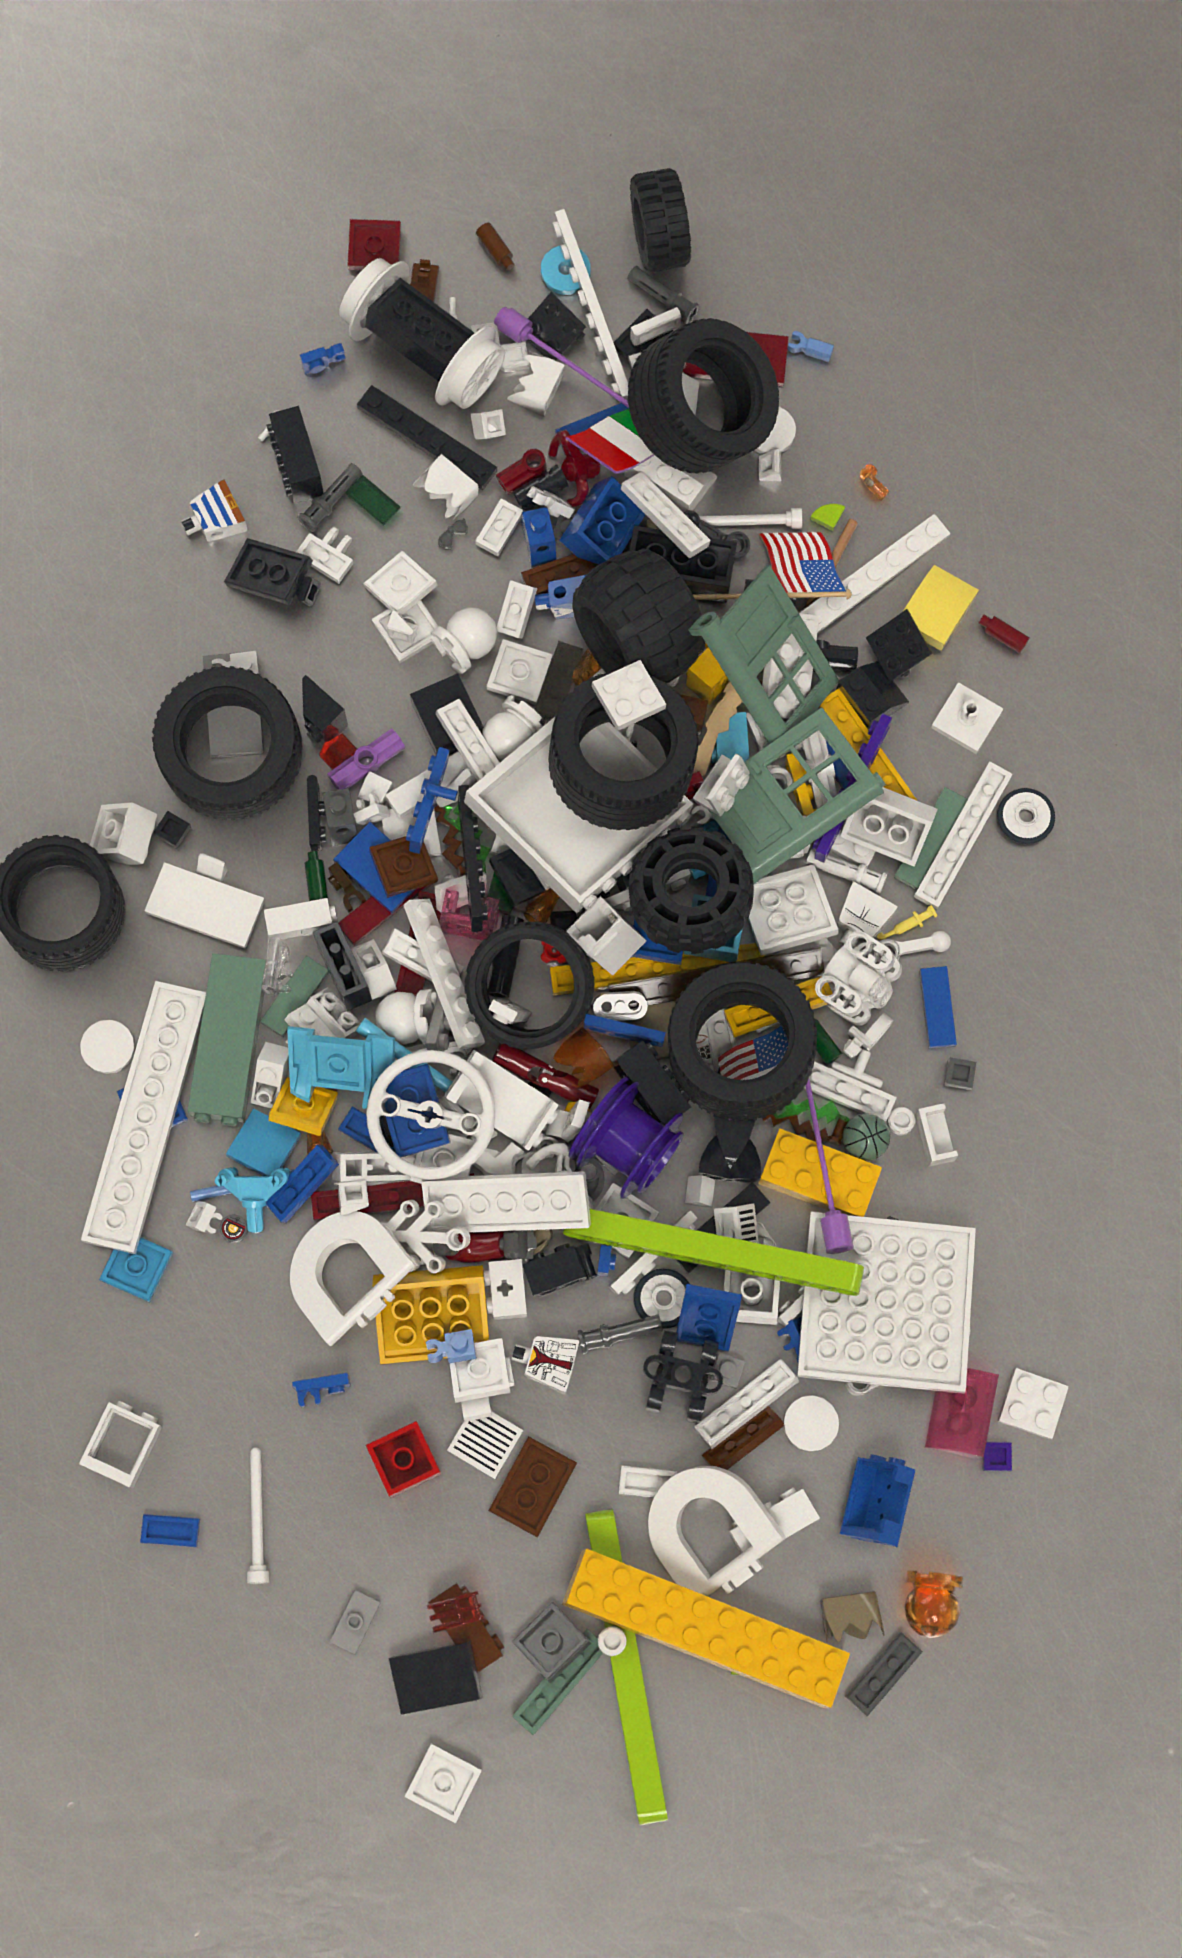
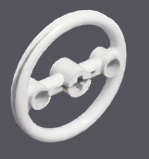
M435 1050L419 1051L396 1060L378 1077L368 1099L367 1127L376 1150L394 1169L414 1178L427 1180L443 1179L466 1170L484 1153L494 1131L495 1103L486 1080L469 1062L447 1052ZM431 1062L442 1063L454 1067L470 1079L480 1096L483 1112L482 1114H462L445 1110L440 1103L435 1101H425L421 1104L405 1101L396 1095L388 1094L386 1089L397 1075L414 1065ZM390 1098H394L397 1102V1109L390 1114L385 1110V1102ZM433 1107V1112L437 1113V1115L452 1118L453 1120L436 1118L431 1119L429 1123V1118L424 1114L410 1112L409 1110L426 1112L431 1111ZM383 1115L388 1117L401 1116L417 1120L420 1126L428 1129H436L441 1126L449 1127L476 1137V1141L464 1156L448 1165L430 1168L421 1167L400 1158L390 1148L382 1134L379 1118ZM470 1116L475 1117L478 1122V1126L473 1132L467 1131L464 1126L465 1120Z

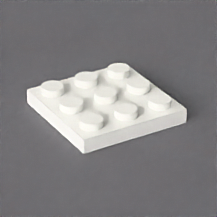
M814 864L764 877L754 884L753 905L748 921L761 956L838 935L837 924Z

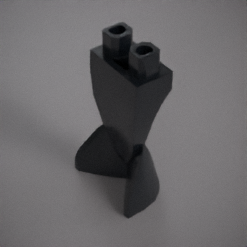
M713 1114L716 1136L708 1143L701 1156L699 1175L730 1182L752 1183L760 1181L761 1162L757 1149L750 1139L756 1120L748 1119V1121L744 1122L743 1120L734 1121V1119L725 1120L723 1117L718 1118Z

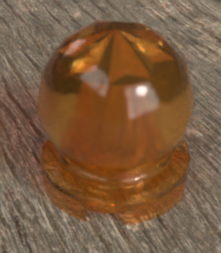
M907 1571L906 1583H911L914 1587L907 1595L904 1605L907 1622L915 1632L927 1638H940L948 1634L956 1626L961 1613L960 1602L954 1592L956 1588H963V1576L956 1577V1575L936 1572L923 1574L918 1573V1571Z

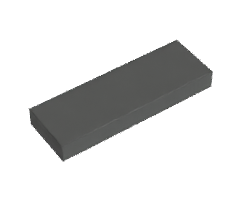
M901 1632L845 1697L865 1716H868L923 1651Z

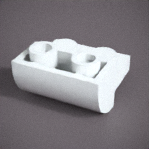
M329 987L310 997L306 1004L289 1013L285 1018L289 1026L315 1029V1035L353 1039L358 1034L356 1029L360 1025L359 1020L350 1011H347L345 1005Z

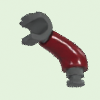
M533 1230L469 1232V1245L459 1251L450 1249L447 1244L433 1243V1250L436 1255H445L449 1260L463 1263L483 1262L506 1257L508 1260L533 1259L534 1249L537 1248V1239L534 1236ZM459 1233L458 1240L463 1243V1236Z

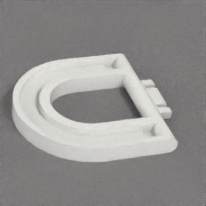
M355 1211L347 1215H340L339 1212L318 1222L303 1237L292 1259L290 1285L298 1306L325 1342L332 1346L356 1322L360 1327L364 1328L368 1324L364 1319L365 1315L369 1320H372L387 1306L383 1298L385 1297L389 1302L395 1298L390 1290L416 1264L381 1222L362 1212ZM347 1243H357L364 1248L385 1277L344 1314L325 1289L322 1281V1270L326 1259L336 1248Z
M715 1466L692 1467L674 1475L658 1490L650 1507L648 1518L649 1536L652 1547L660 1562L677 1585L705 1596L711 1595L721 1586L727 1594L732 1592L734 1587L730 1580L737 1588L751 1578L755 1573L750 1565L756 1572H759L764 1567L758 1559L786 1539L783 1531L751 1487L736 1474ZM696 1498H710L722 1504L752 1544L750 1548L712 1576H710L688 1545L681 1531L682 1512L686 1505Z

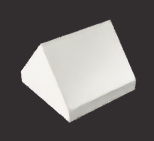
M773 449L759 456L760 481H782L781 454L779 449Z
M703 1175L688 1176L685 1204L712 1207L715 1179Z

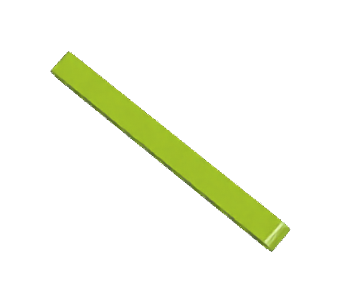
M589 1209L591 1219L589 1228L563 1229L565 1236L852 1296L859 1295L864 1272L862 1265L594 1209Z
M613 1509L585 1513L591 1550L622 1562ZM604 1621L605 1628L617 1627ZM617 1627L626 1636V1647L620 1654L610 1656L639 1825L667 1821L668 1817L636 1635L633 1632Z

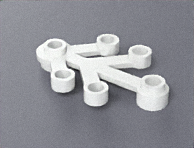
M415 1200L404 1201L400 1206V1210L389 1222L382 1221L381 1223L386 1226L398 1242H407L426 1263L429 1272H441L445 1268V1260L441 1256H434L423 1243L447 1244L450 1249L459 1251L469 1245V1232L462 1227L451 1229L448 1232L422 1231L433 1218L443 1215L444 1205L440 1201L429 1202L425 1207V1211L407 1230H397L407 1217L415 1216L419 1212V1205ZM408 1204L412 1206V1213L407 1211ZM433 1205L438 1209L437 1214H434L432 1211ZM459 1233L463 1236V1243L458 1240ZM414 1254L409 1255L416 1264L410 1272L420 1267V1259ZM434 1260H436L439 1264L438 1269L434 1268L433 1266Z

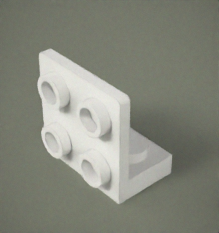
M735 754L731 760L721 755L694 795L693 800L720 817L724 811H728L734 803V796L738 790L743 789L749 781L750 772L742 757Z

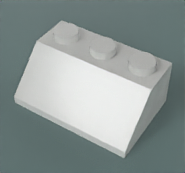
M655 455L624 473V476L631 478L642 471L683 513L688 510H694L717 478V475L712 472L695 474L674 469Z
M882 787L884 790L882 795L877 796L847 818L840 837L915 866L938 809Z

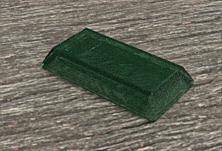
M364 475L345 492L346 495L383 526L401 508Z

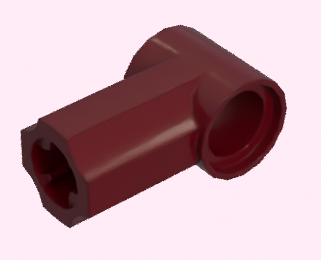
M538 449L527 450L520 460L496 474V478L503 490L510 495L513 493V490L521 487L522 484L541 476L543 471H547L545 456ZM533 461L541 463L536 468L528 466Z

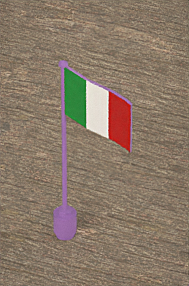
M503 307L498 312L494 324L498 326L497 329L516 343L525 342L528 339L532 340L629 408L626 399L532 335V321L513 308ZM629 409L610 415L583 432L566 437V440L615 474L633 469L654 456L639 437L632 422Z

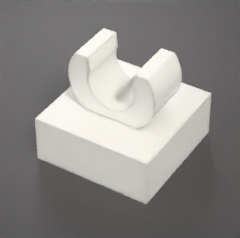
M374 794L368 795L370 799L368 807L365 806L364 800L358 799L356 801L357 808L360 810L353 813L357 824L366 826L369 822L374 824L390 816L388 807L379 804V799Z
M197 1201L186 1226L200 1232L215 1233L216 1229L211 1228L209 1222L211 1218L222 1220L223 1217L215 1212V1206Z

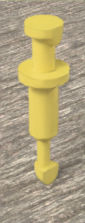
M932 905L928 906L927 910L920 914L913 911L912 917L894 926L893 930L884 935L882 932L879 933L877 938L881 941L894 934L900 935L916 926L922 928V921L932 916L934 918L937 917L936 911Z

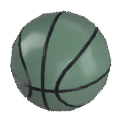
M868 1113L858 1114L850 1119L844 1127L842 1139L845 1149L851 1156L864 1161L878 1159L886 1152L890 1144L889 1127L884 1120L876 1115Z

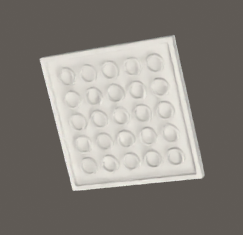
M810 1212L807 1253L856 1263L864 1267L858 1296L804 1286L797 1377L964 1394L966 1392L976 1228L847 1215L854 1248L843 1253L828 1254L826 1253L820 1219L825 1217V1213Z

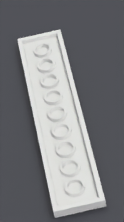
M155 981L81 1237L82 1242L136 1254L201 1025L206 992Z

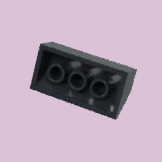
M634 525L630 551H638L643 548L662 556L679 573L692 594H729L737 542L709 538V547L689 559L662 530ZM707 599V600H713V601H719V602H725V603H727V600H728V599Z

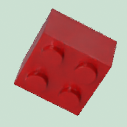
M417 1421L366 1445L390 1498L441 1475Z

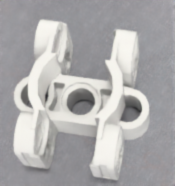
M856 931L848 936L844 946L833 956L824 974L817 981L815 991L832 1011L850 1023L862 1026L870 1020L871 1009H882L888 1003L893 993L891 982L900 977L902 966L888 947L865 932ZM857 938L866 939L867 942L861 943L853 949V942ZM872 949L874 950V956L870 954ZM894 967L895 971L893 973L887 972L885 975L886 971ZM827 982H831L829 986L833 993L829 996H825L821 992L822 986ZM841 994L844 996L843 1001L839 999ZM861 1011L864 1013V1015H863L862 1017L856 1016V1015H858Z

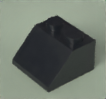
M879 661L858 667L840 679L836 690H841L868 730L874 720L879 721L882 713L891 716L909 703L895 682L889 681Z
M305 675L302 678L304 726L308 731L306 734L315 744L321 743L327 748L348 726L345 709Z

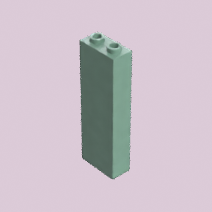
M212 953L187 1110L190 1116L194 1117L195 1121L209 1123L210 1119L221 1120V1124L237 1126V1122L245 1123L268 973V964L264 959Z

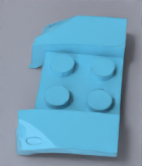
M292 1026L287 1028L290 1093L310 1103L315 1087L364 1092L362 1107L365 1109L367 1108L372 1088L376 1083L375 1079L395 1062V1037L367 1035L366 1040L318 1036L315 1035V1029Z

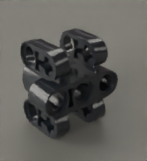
M665 1329L659 1354L649 1356L643 1365L644 1377L655 1383L651 1385L645 1411L659 1414L665 1388H672L692 1393L686 1421L700 1424L706 1402V1397L702 1395L716 1394L723 1384L722 1374L713 1368L719 1342L705 1339L699 1363L675 1358L673 1353L678 1332ZM651 1362H659L655 1376L648 1372V1365ZM680 1368L687 1369L690 1373V1380L679 1382L675 1377V1371ZM708 1375L715 1376L718 1381L717 1387L713 1389L706 1388Z

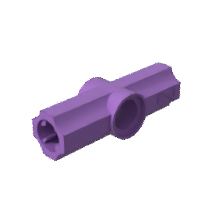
M390 729L369 745L359 747L352 757L327 773L337 790L350 788L367 776L369 771L376 773L382 764L404 750L405 745L393 729ZM364 757H371L373 762L369 765H362L360 760Z

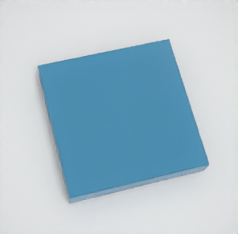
M253 1108L226 1152V1156L263 1176H271L274 1170L283 1167L299 1141L301 1133L291 1127L268 1121V1115Z
M140 1237L136 1254L113 1249L99 1280L147 1302H151L174 1252Z

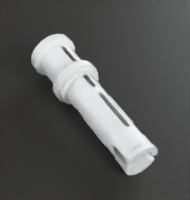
M811 849L806 865L814 864L816 868L849 881H854L880 895L888 873L883 872L880 874L867 869V865L857 866L830 855L827 856L825 863L815 859L816 850Z

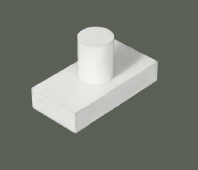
M483 872V876H479V882L485 883L486 898L488 896L486 873ZM448 874L442 879L441 884L435 886L436 908L438 911L445 913L468 904L465 875L456 878L454 875Z

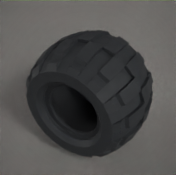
M642 548L638 551L631 550L611 557L593 568L582 579V583L573 593L572 608L579 631L590 652L605 672L617 671L641 660L650 676H654L667 684L685 673L699 657L698 655L705 649L703 637L692 636L688 630L702 616L694 596L675 568L662 556L653 551Z

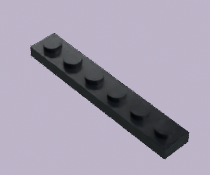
M373 385L369 387L357 403V409L435 460L441 454L476 482L481 490H484L498 471L497 466Z
M469 785L458 786V811L471 932H482L483 921L488 920L487 904H482L481 898H485V883L479 882V876H483L482 860H477V855L480 854V839H475L474 833H478L477 817H472L473 811L464 803Z

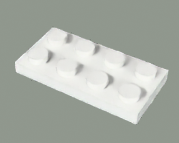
M799 613L816 641L819 616ZM791 634L779 648L777 654L788 672H790L804 652L794 635ZM773 658L764 667L762 687L768 696L774 692L784 679ZM809 660L793 677L804 698L810 693L813 667ZM788 684L773 702V705L782 718L789 719L800 705V702Z

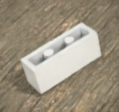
M795 1488L788 1490L780 1495L782 1501L772 1506L771 1502L764 1504L786 1538L820 1519L803 1489L798 1492ZM733 1522L732 1526L734 1529L729 1531V1534L742 1554L752 1544L737 1523Z

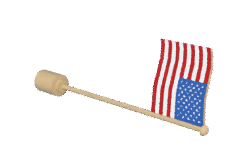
M821 532L758 533L768 551L771 568L789 598H851L852 592L849 589L845 590L836 572L830 546ZM692 594L695 600L738 599L741 594Z

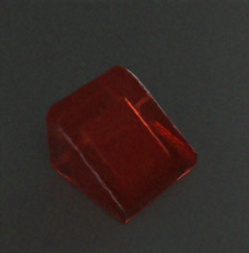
M342 733L326 742L319 755L333 770L352 757L357 748Z

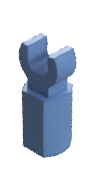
M793 331L792 339L798 340L799 344L789 343L788 351L792 353L804 352V355L826 362L830 361L834 349L833 344L811 337L808 339L801 332Z

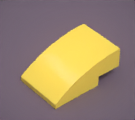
M934 565L904 610H909L926 643L942 651L979 590Z

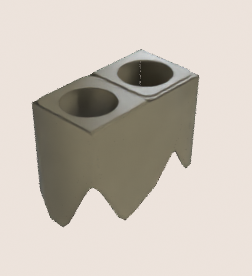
M875 1591L820 1600L826 1642L828 1641L827 1638H832L833 1635L839 1642L842 1639L843 1631L853 1637L865 1639L869 1633L872 1621L880 1626L883 1636L885 1635Z

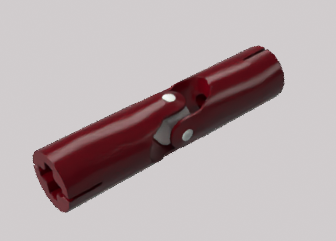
M500 1043L493 1055L492 1061L502 1068L541 1087H547L556 1095L570 1102H578L579 1099L589 1102L588 1108L590 1109L596 1100L599 1092L598 1088L567 1072L556 1070L553 1066L519 1048H513L505 1043ZM533 1067H541L538 1077L533 1076L529 1070Z

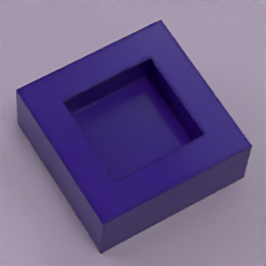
M982 1443L983 1471H1012V1443Z

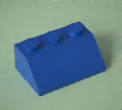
M613 476L594 484L560 538V541L578 558L599 565L615 555L622 554L632 537L634 525L639 526L646 515L621 490L622 485Z

